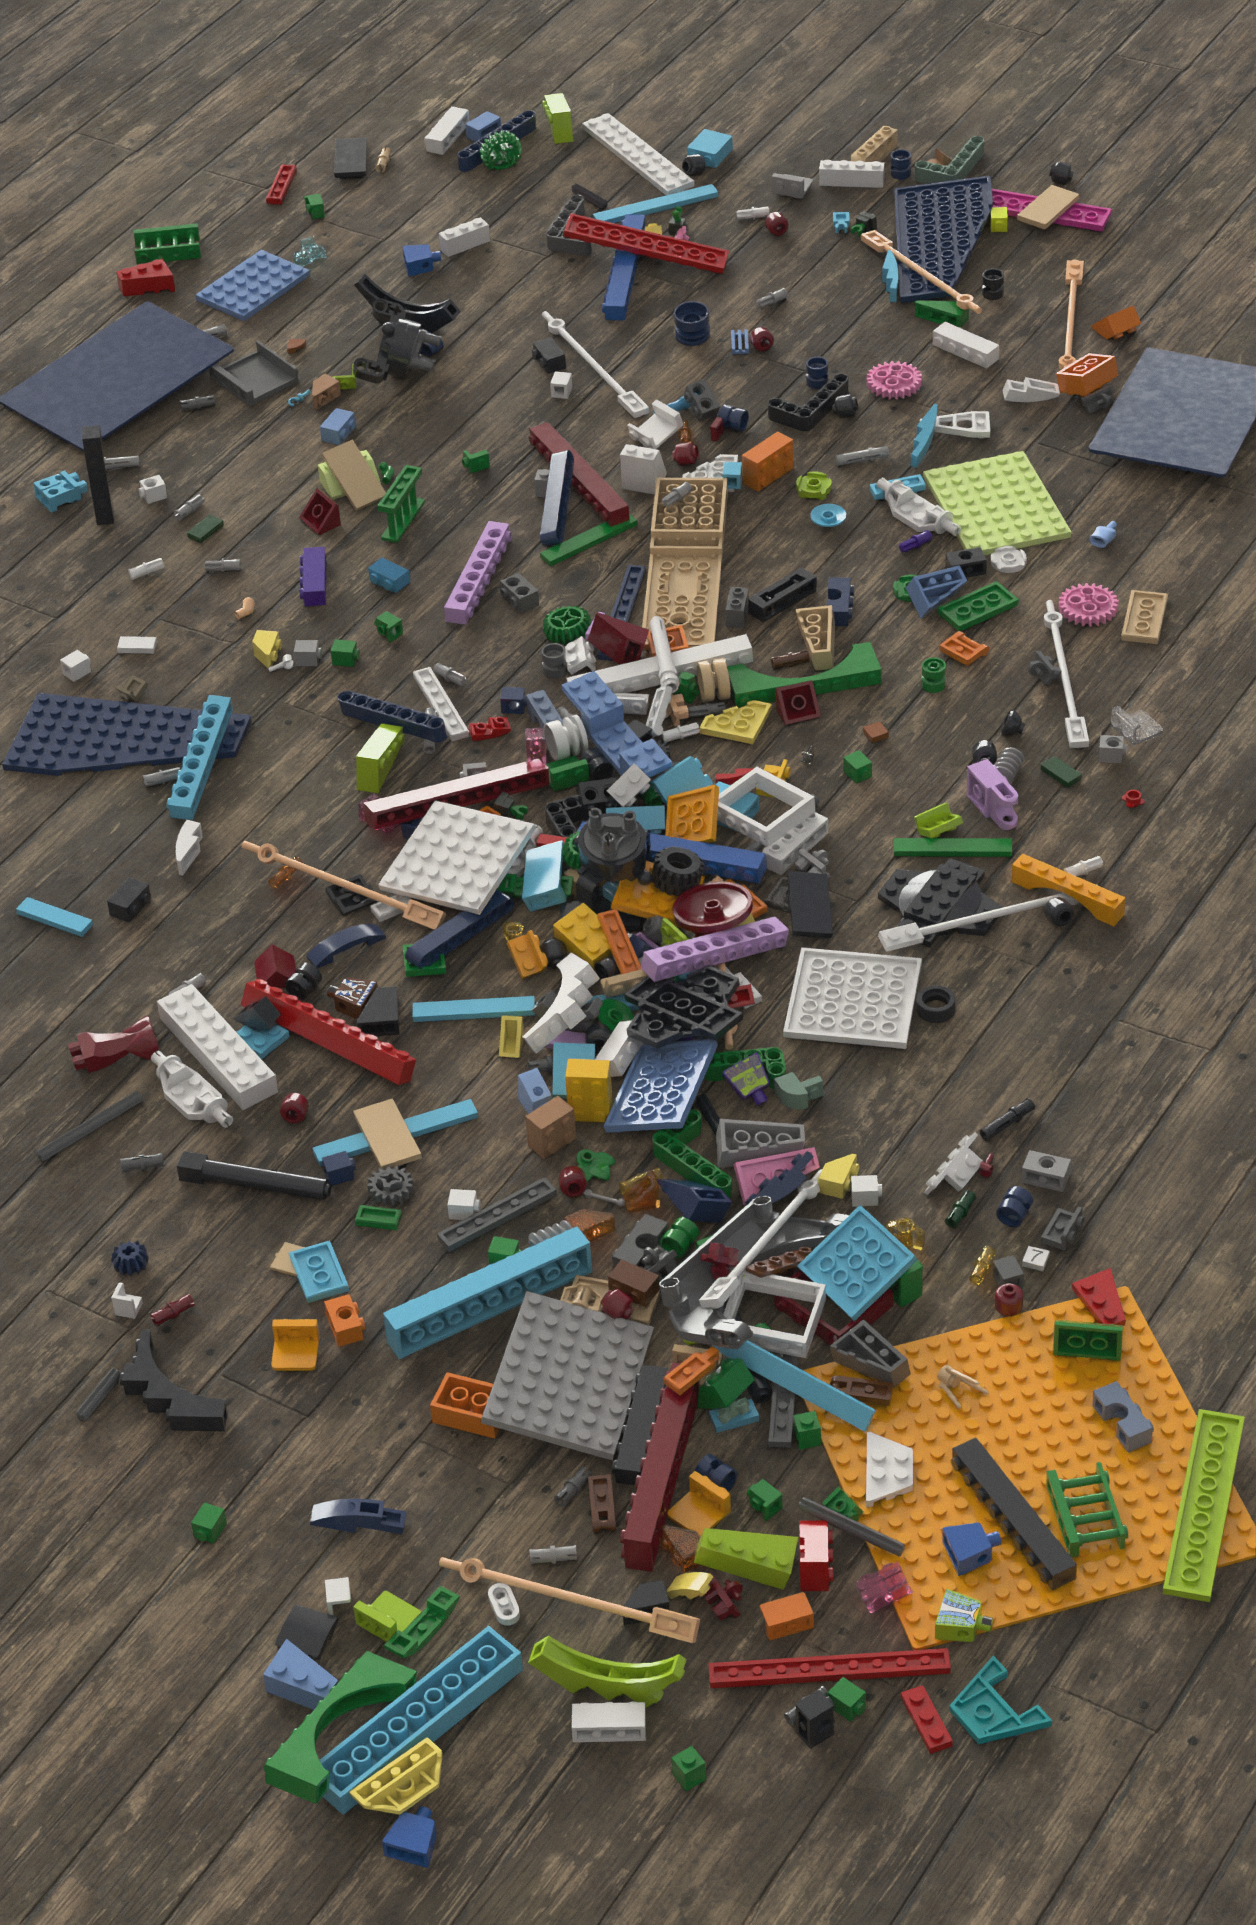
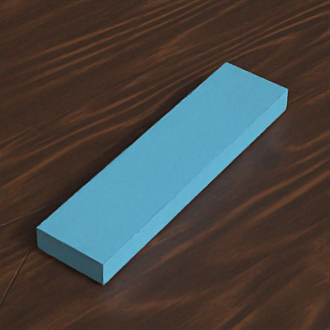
M29 897L16 908L18 915L83 937L93 926L91 919Z

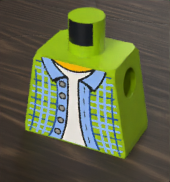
M946 1589L935 1623V1639L972 1642L975 1639L977 1629L991 1632L993 1618L982 1616V1603L979 1600Z

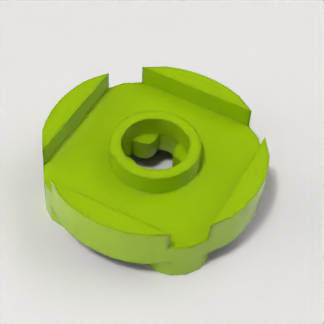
M808 472L807 476L802 477L801 475L798 477L796 489L801 498L823 500L832 489V481L822 472Z

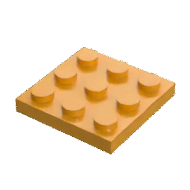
M711 785L668 796L665 836L704 843L715 842L719 787Z

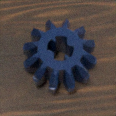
M129 1240L126 1244L121 1242L120 1247H114L111 1260L116 1272H120L122 1276L128 1273L131 1277L132 1273L139 1274L140 1270L146 1269L149 1257L144 1245H140L138 1241L131 1243Z

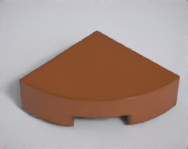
M289 339L287 353H295L296 350L303 349L306 346V339Z

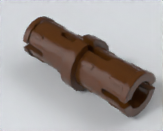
M807 650L797 653L788 652L783 656L771 657L773 669L784 666L793 667L794 664L810 661Z

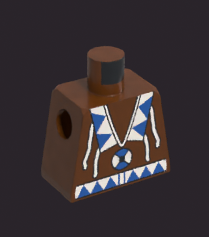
M345 978L340 987L330 985L327 990V996L334 998L335 1009L338 1012L358 1019L374 991L378 988L377 981Z

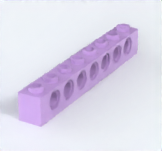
M488 521L444 606L445 622L466 625L469 618H472L474 608L478 606L480 597L484 595L486 585H489L491 575L495 573L497 563L501 561L502 553L506 551L507 543L511 541L512 532L509 530V524Z
M771 917L644 952L641 969L654 982L699 970L708 965L714 966L786 946L789 929L776 917Z

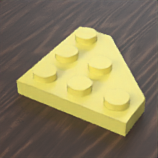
M753 700L747 702V706L741 708L735 706L723 710V714L716 716L713 714L708 715L704 718L699 728L700 734L754 744L772 710V704Z

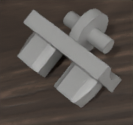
M803 848L798 851L800 858L794 863L797 870L805 872L810 867L811 869L808 872L825 873L828 878L831 877L826 872L825 865L829 864V860H827L829 855L825 850L814 851L812 855Z

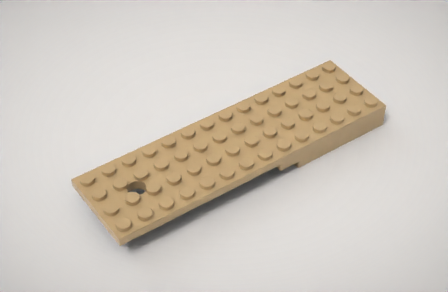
M727 478L656 479L651 525L650 560L642 627L651 631L650 621L655 616H659L664 620L666 628L682 625L689 648L715 642L728 499ZM684 482H688L691 485L692 491L683 496L681 501H676L667 507L663 505L662 498L671 493L673 488H678ZM646 639L643 650L649 651L648 642Z

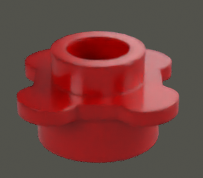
M1129 790L1122 796V800L1127 803L1126 806L1129 808L1145 803L1138 790Z

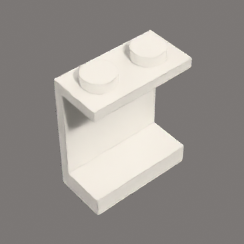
M657 399L652 403L655 414L639 428L631 423L627 425L630 431L629 435L633 440H637L643 446L655 450L684 425L679 412Z

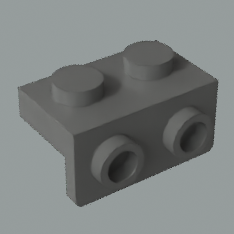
M1078 1207L1075 1213L1058 1208L1041 1236V1243L1065 1251L1069 1243L1072 1244L1074 1242L1077 1229H1081L1084 1224L1083 1208Z

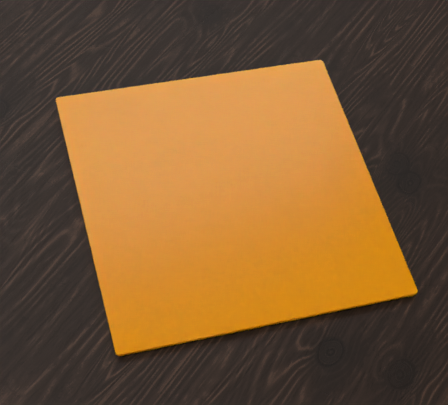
M1128 1287L1117 1288L1126 1319L1125 1326H1123L1121 1361L1053 1355L1055 1320L1098 1323L1081 1300L1077 1298L1019 1313L1014 1316L893 1346L908 1359L911 1375L893 1388L890 1406L864 1403L876 1410L867 1431L857 1428L802 1398L808 1412H816L821 1427V1442L842 1490L864 1511L857 1522L905 1545L903 1554L896 1556L865 1541L913 1650H923L952 1642L951 1640L935 1639V1623L946 1589L979 1600L982 1603V1616L993 1618L992 1630L1164 1583L1197 1415ZM836 1362L803 1370L829 1385L833 1376L875 1380ZM949 1365L956 1371L978 1381L979 1386L986 1389L989 1394L985 1395L960 1381L959 1385L955 1388L949 1387L961 1405V1408L958 1409L947 1393L939 1387L941 1381L937 1378L938 1372L943 1366ZM1116 1381L1122 1388L1127 1390L1130 1399L1134 1404H1138L1143 1416L1151 1421L1154 1428L1152 1442L1130 1452H1127L1116 1437L1117 1422L1123 1419L1111 1418L1104 1421L1092 1406L1093 1391ZM867 1432H872L913 1449V1491L903 1495L899 1494L887 1501L885 1498L874 1502V1506L866 1507ZM977 1438L1066 1551L1067 1548L1046 1488V1473L1050 1470H1056L1058 1478L1063 1480L1096 1475V1463L1101 1462L1103 1470L1108 1471L1109 1487L1122 1525L1126 1524L1128 1529L1125 1549L1119 1548L1116 1538L1084 1543L1083 1546L1079 1547V1556L1072 1558L1077 1564L1076 1579L1051 1590L1047 1583L1041 1581L1036 1569L1029 1566L1022 1551H1018L1015 1548L1011 1537L1008 1534H1004L996 1518L993 1519L990 1516L985 1504L979 1502L975 1491L965 1484L960 1472L954 1470L951 1464L952 1448ZM1098 1484L1065 1489L1063 1493L1064 1496L1073 1498L1101 1492ZM1233 1484L1217 1568L1256 1558V1526ZM1104 1502L1071 1507L1069 1511L1070 1514L1079 1516L1107 1510ZM1110 1520L1077 1525L1075 1529L1076 1532L1085 1534L1113 1529ZM980 1523L985 1534L998 1531L1001 1545L992 1547V1560L981 1567L958 1576L942 1543V1528ZM977 1629L976 1635H977V1634H981V1633H985V1632H988V1631H983V1630H978V1629Z

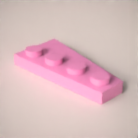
M815 1147L734 1163L733 1166L743 1205H746L745 1201L753 1193L757 1195L761 1190L758 1186L765 1178L770 1180L775 1175L778 1177L784 1169L789 1170L793 1166L790 1162L798 1153L803 1155L808 1151L814 1156L801 1171L804 1175L819 1169L820 1166Z

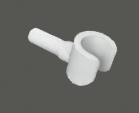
M284 655L283 662L269 667V672L283 667L291 669L293 667L291 655Z

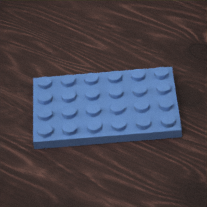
M260 250L195 295L196 301L246 321L309 277L310 270Z
M712 1039L676 1041L659 1049L642 1044L632 1061L604 1124L605 1131L622 1132L683 1128L718 1046L717 1042Z

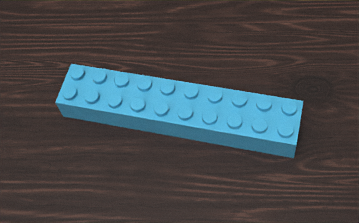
M574 1227L383 1313L387 1343L398 1359H401L521 1305L526 1291L543 1295L574 1281L576 1275L585 1276L592 1272L590 1242L578 1227Z
M487 1626L319 1760L324 1769L330 1771L329 1790L323 1798L344 1815L358 1803L350 1796L349 1791L428 1737L432 1742L437 1740L523 1670L521 1652L490 1626Z

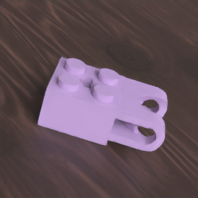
M988 759L967 766V797L986 818L991 817L1002 830H1011L1017 827L1018 816L1013 809V805L1018 804V793L1008 783L1007 778L1002 776L997 767ZM1006 816L1011 822L1004 821L1003 817Z

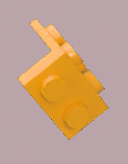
M317 1319L273 1320L274 1349L272 1369L274 1371L315 1370L320 1339Z
M694 1471L689 1476L690 1491L667 1512V1516L697 1538H701L705 1528L713 1529L731 1512L730 1494L725 1488L717 1486L707 1476H702Z

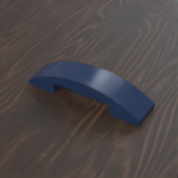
M376 924L352 926L329 936L316 945L306 956L311 964L318 969L334 962V955L363 942L370 946L386 939V935Z

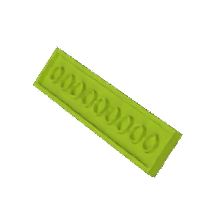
M1199 1409L1163 1586V1594L1205 1602H1210L1243 1432L1244 1416Z

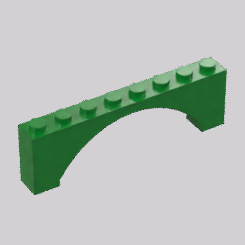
M870 642L852 645L850 654L837 666L809 677L778 678L768 676L745 667L744 663L727 666L730 694L735 706L738 708L747 706V702L753 700L765 703L776 702V688L809 680L813 682L816 695L882 684L881 667Z
M366 1651L360 1659L358 1658L349 1672L343 1674L340 1682L330 1689L329 1694L324 1700L318 1702L315 1710L305 1717L299 1728L293 1730L290 1738L279 1746L274 1756L267 1759L264 1765L265 1783L317 1804L329 1790L330 1771L324 1769L315 1750L316 1742L323 1730L332 1721L351 1710L370 1704L394 1701L416 1684L417 1671Z

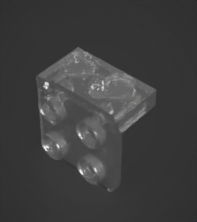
M1119 705L1112 708L1111 726L1133 746L1163 733V727L1144 710L1128 715Z

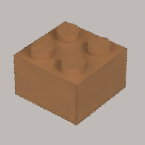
M556 1096L525 1116L528 1146L543 1159L576 1139L574 1108L559 1096Z

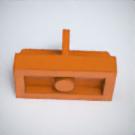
M804 1592L760 1605L761 1613L766 1622V1635L769 1641L814 1628V1613Z

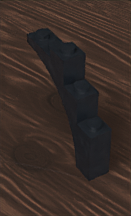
M363 274L354 284L372 307L376 299L402 305L406 312L405 319L421 323V328L430 333L452 322L461 312L451 299L431 305L415 304L401 300L384 291L366 274ZM377 320V321L380 323L381 326H382L384 323H386V322H384V321Z
M141 1330L140 1339H136L137 1354L133 1356L132 1363H126L124 1372L120 1374V1385L124 1386L125 1395H143V1403L147 1404L148 1413H166V1421H170L171 1430L225 1432L228 1416L226 1401L192 1394L169 1381L157 1368L152 1357L153 1342L151 1331Z

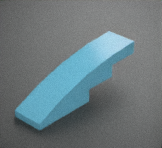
M888 250L882 268V282L886 283V292H890V302H897L898 266L892 250Z
M937 404L931 407L917 425L914 448L911 453L910 466L918 467L932 442L937 420Z

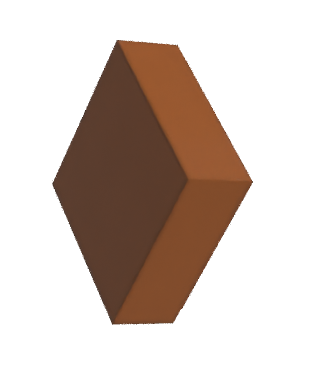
M880 721L863 727V733L871 743L889 737V732Z

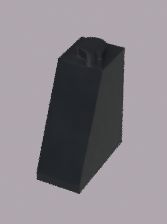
M397 986L376 988L357 1019V1027L361 1029V1032L374 1036L400 1035Z

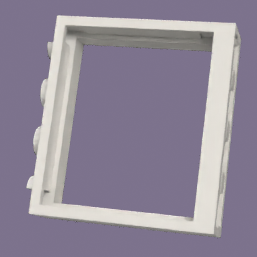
M756 767L719 794L717 820L769 847L815 813L814 796ZM757 787L793 807L766 827L729 806Z
M744 1270L738 1277L740 1285L729 1297L723 1315L728 1320L735 1319L745 1290L814 1302L815 1304L804 1336L749 1326L753 1331L752 1337L748 1340L749 1342L766 1351L806 1358L826 1301V1285L774 1274L760 1278Z

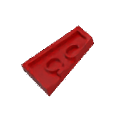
M1111 1268L1072 1283V1290L1098 1323L1125 1326L1126 1319Z

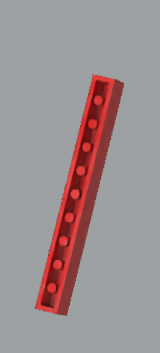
M256 979L246 983L241 1006L246 1007L266 996L281 1014L276 1019L277 1024L397 1085L411 1081L416 1059L409 1056L408 1052L393 1048L392 1044L377 1040L376 1036L361 1032L360 1028L345 1024L344 1020L329 1016L328 1012L319 1011L312 1004L303 1003L296 996L287 995L282 992V989L267 985V982L264 980Z

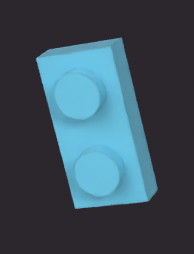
M752 1399L748 1400L750 1404L748 1406L749 1412L742 1415L738 1413L737 1417H733L725 1424H722L718 1419V1410L721 1408L710 1410L709 1417L716 1433L758 1422L759 1414Z

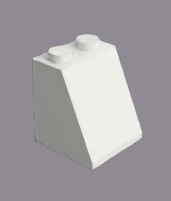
M625 445L620 454L622 489L655 495L656 479L665 478L667 475L660 451L635 445Z

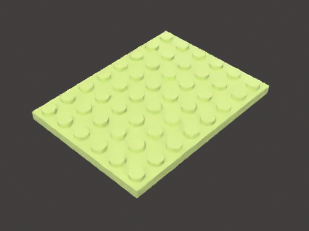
M1024 451L923 471V477L939 506L944 511H950L953 514L952 522L961 526L962 529L957 538L964 550L981 547L984 555L995 553L997 548L1004 546H1013L1018 549L1071 538L1070 528Z

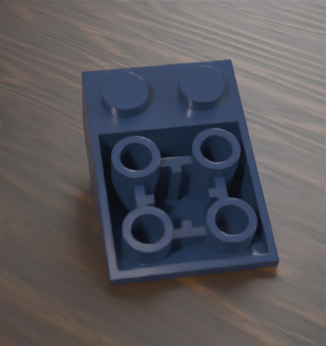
M656 1180L661 1186L662 1191L669 1196L673 1204L682 1212L684 1218L692 1222L721 1223L732 1203L719 1188L687 1180Z

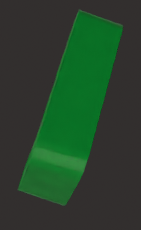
M776 1047L714 1053L704 1078L708 1081L724 1080L722 1077L723 1071L757 1052L767 1075L769 1087L775 1090L774 1079L786 1075L784 1055L782 1050Z

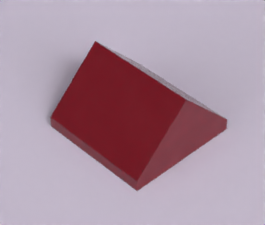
M316 488L299 518L317 534L321 535L340 526L341 521L339 505L320 489Z
M812 680L776 688V710L784 725L821 717Z
M273 944L254 961L257 979L266 981L267 985L271 987L285 988V982L296 971L294 956Z

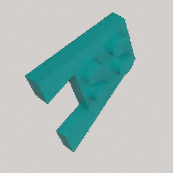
M994 1655L949 1705V1712L978 1744L1051 1727V1718L1039 1705L1018 1716L992 1687L1008 1677L1007 1670Z

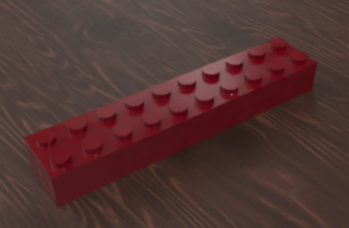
M672 1362L671 1369L666 1371L665 1376L681 1363ZM700 1380L681 1395H678L667 1385L661 1389V1405H657L655 1410L656 1423L652 1422L650 1428V1436L652 1437L651 1440L646 1442L645 1453L647 1455L646 1458L642 1457L640 1471L642 1473L641 1476L637 1475L635 1489L637 1491L631 1495L630 1507L632 1509L626 1513L625 1525L627 1527L626 1530L622 1529L620 1543L623 1544L621 1558H625V1568L653 1572L668 1517L667 1512L670 1510L697 1410Z

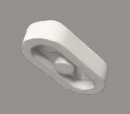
M504 1583L492 1585L488 1590V1598L497 1621L502 1625L515 1624L519 1620L520 1612L511 1588Z

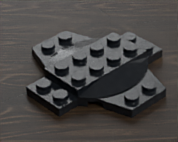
M951 858L948 859L945 865L940 864L937 869L927 872L896 869L878 892L879 900L895 911H900L901 921L896 927L916 923L918 928H923L1003 908V906L980 890L978 884L985 877V870ZM999 917L952 929L959 930V934L985 936ZM952 929L924 935L923 943L919 944L930 948L939 936L947 935V931Z
M709 965L686 975L687 979L682 982H675L674 978L654 982L647 976L624 994L625 1001L638 1006L640 1012L635 1015L627 1027V1036L656 1049L662 1048L683 1037H694L701 1041L708 1037L717 1041L743 1020L742 1012L728 1007L729 1000L740 985L739 978Z

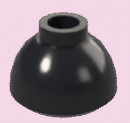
M1012 709L1004 718L1000 730L1001 734H1021L1025 723L1022 722L1020 715Z

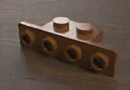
M800 1247L798 1250L785 1252L780 1256L757 1261L752 1265L746 1266V1272L760 1278L772 1274L791 1278L794 1275V1267L803 1261L812 1250L808 1247Z

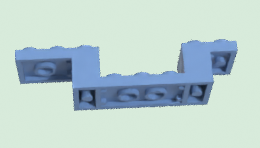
M595 671L562 684V691L581 712V721L587 736L621 776L634 763L649 778L672 768V761L653 739L642 743L624 722L622 702Z

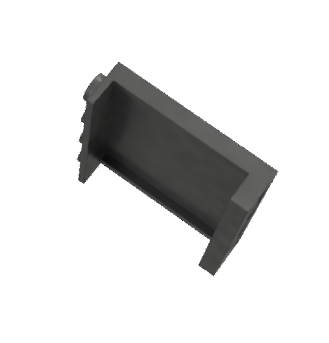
M256 341V351L223 367L215 364L209 368L210 378L248 406L299 382L297 368L259 341Z

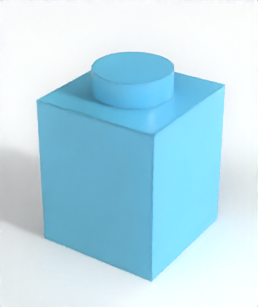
M724 462L722 478H727L728 489H741L742 462Z

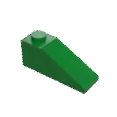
M916 301L915 317L938 324L947 322L961 328L969 320V309H961L956 305L955 301Z

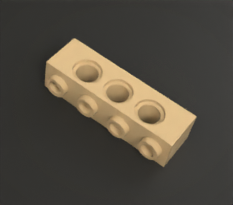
M883 126L851 155V162H881L897 147V129Z

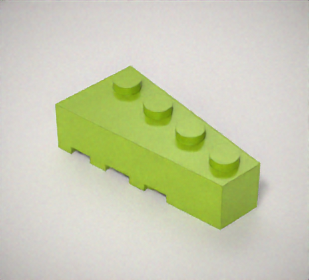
M381 724L357 754V790L379 793L401 746L404 745L405 734H403V727Z
M705 1528L697 1545L694 1563L784 1590L791 1575L798 1537Z

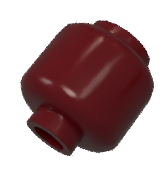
M779 212L769 214L765 220L766 228L774 236H781L788 230V220Z
M764 327L754 329L750 335L751 344L759 351L769 350L774 343L773 335Z
M692 442L680 443L672 451V457L680 466L694 464L699 459V450L697 445H694Z
M299 1093L288 1094L280 1106L281 1117L288 1123H300L307 1115L309 1108L308 1100Z
M568 1166L560 1172L558 1181L561 1192L564 1195L578 1197L585 1192L587 1180L584 1171L580 1167Z
M1004 1284L997 1288L995 1292V1308L998 1313L1004 1316H1014L1021 1312L1023 1308V1291L1020 1287L1014 1284Z
M619 1289L609 1290L600 1302L602 1312L613 1319H629L634 1311L631 1308L633 1299Z

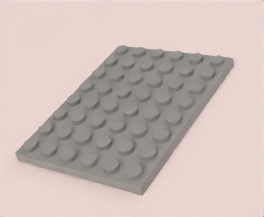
M526 1291L481 1423L613 1460L626 1419V1411L631 1403V1392L636 1387V1374H640L654 1327L624 1318L613 1319L603 1312Z

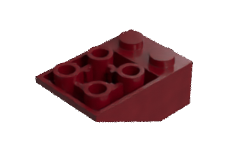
M596 612L588 641L617 664L622 665L640 660L649 629Z

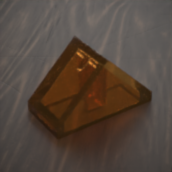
M650 1170L623 1196L627 1212L633 1213L660 1207L659 1185L654 1171Z

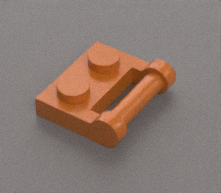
M958 631L939 645V651L968 666L979 657L986 656L989 652V647L971 640L964 633Z

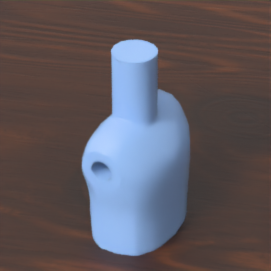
M1111 521L1106 527L1098 526L1090 537L1091 544L1096 547H1106L1116 536V530L1114 529L1117 526L1116 522Z

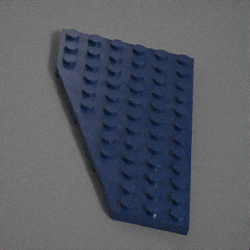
M990 176L894 188L898 252L952 289H955L991 214L993 198ZM898 260L901 303L951 296Z
M38 693L2 763L3 770L60 776L62 772L92 769L93 772L122 769V766L152 763V766L182 763L183 757L187 756L188 744L192 742L193 730L197 729L198 717L202 715L203 711ZM231 714L215 759L237 756L251 724V715Z

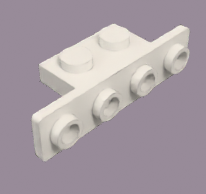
M976 1132L970 1137L968 1135L964 1136L958 1143L961 1147L959 1149L955 1148L949 1154V1162H943L937 1169L939 1174L937 1176L934 1174L927 1181L926 1185L928 1187L924 1191L926 1195L935 1189L943 1178L959 1192L979 1169L980 1163L983 1160L968 1148L978 1136Z

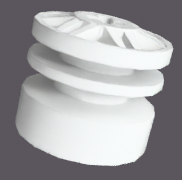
M573 715L570 719L568 717L564 718L563 726L559 720L544 724L546 743L555 761L569 758L570 751L574 756H577L579 752L583 754L588 749L586 730L578 715Z

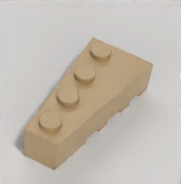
M832 605L796 609L798 625L815 670L832 669L834 667L835 619Z

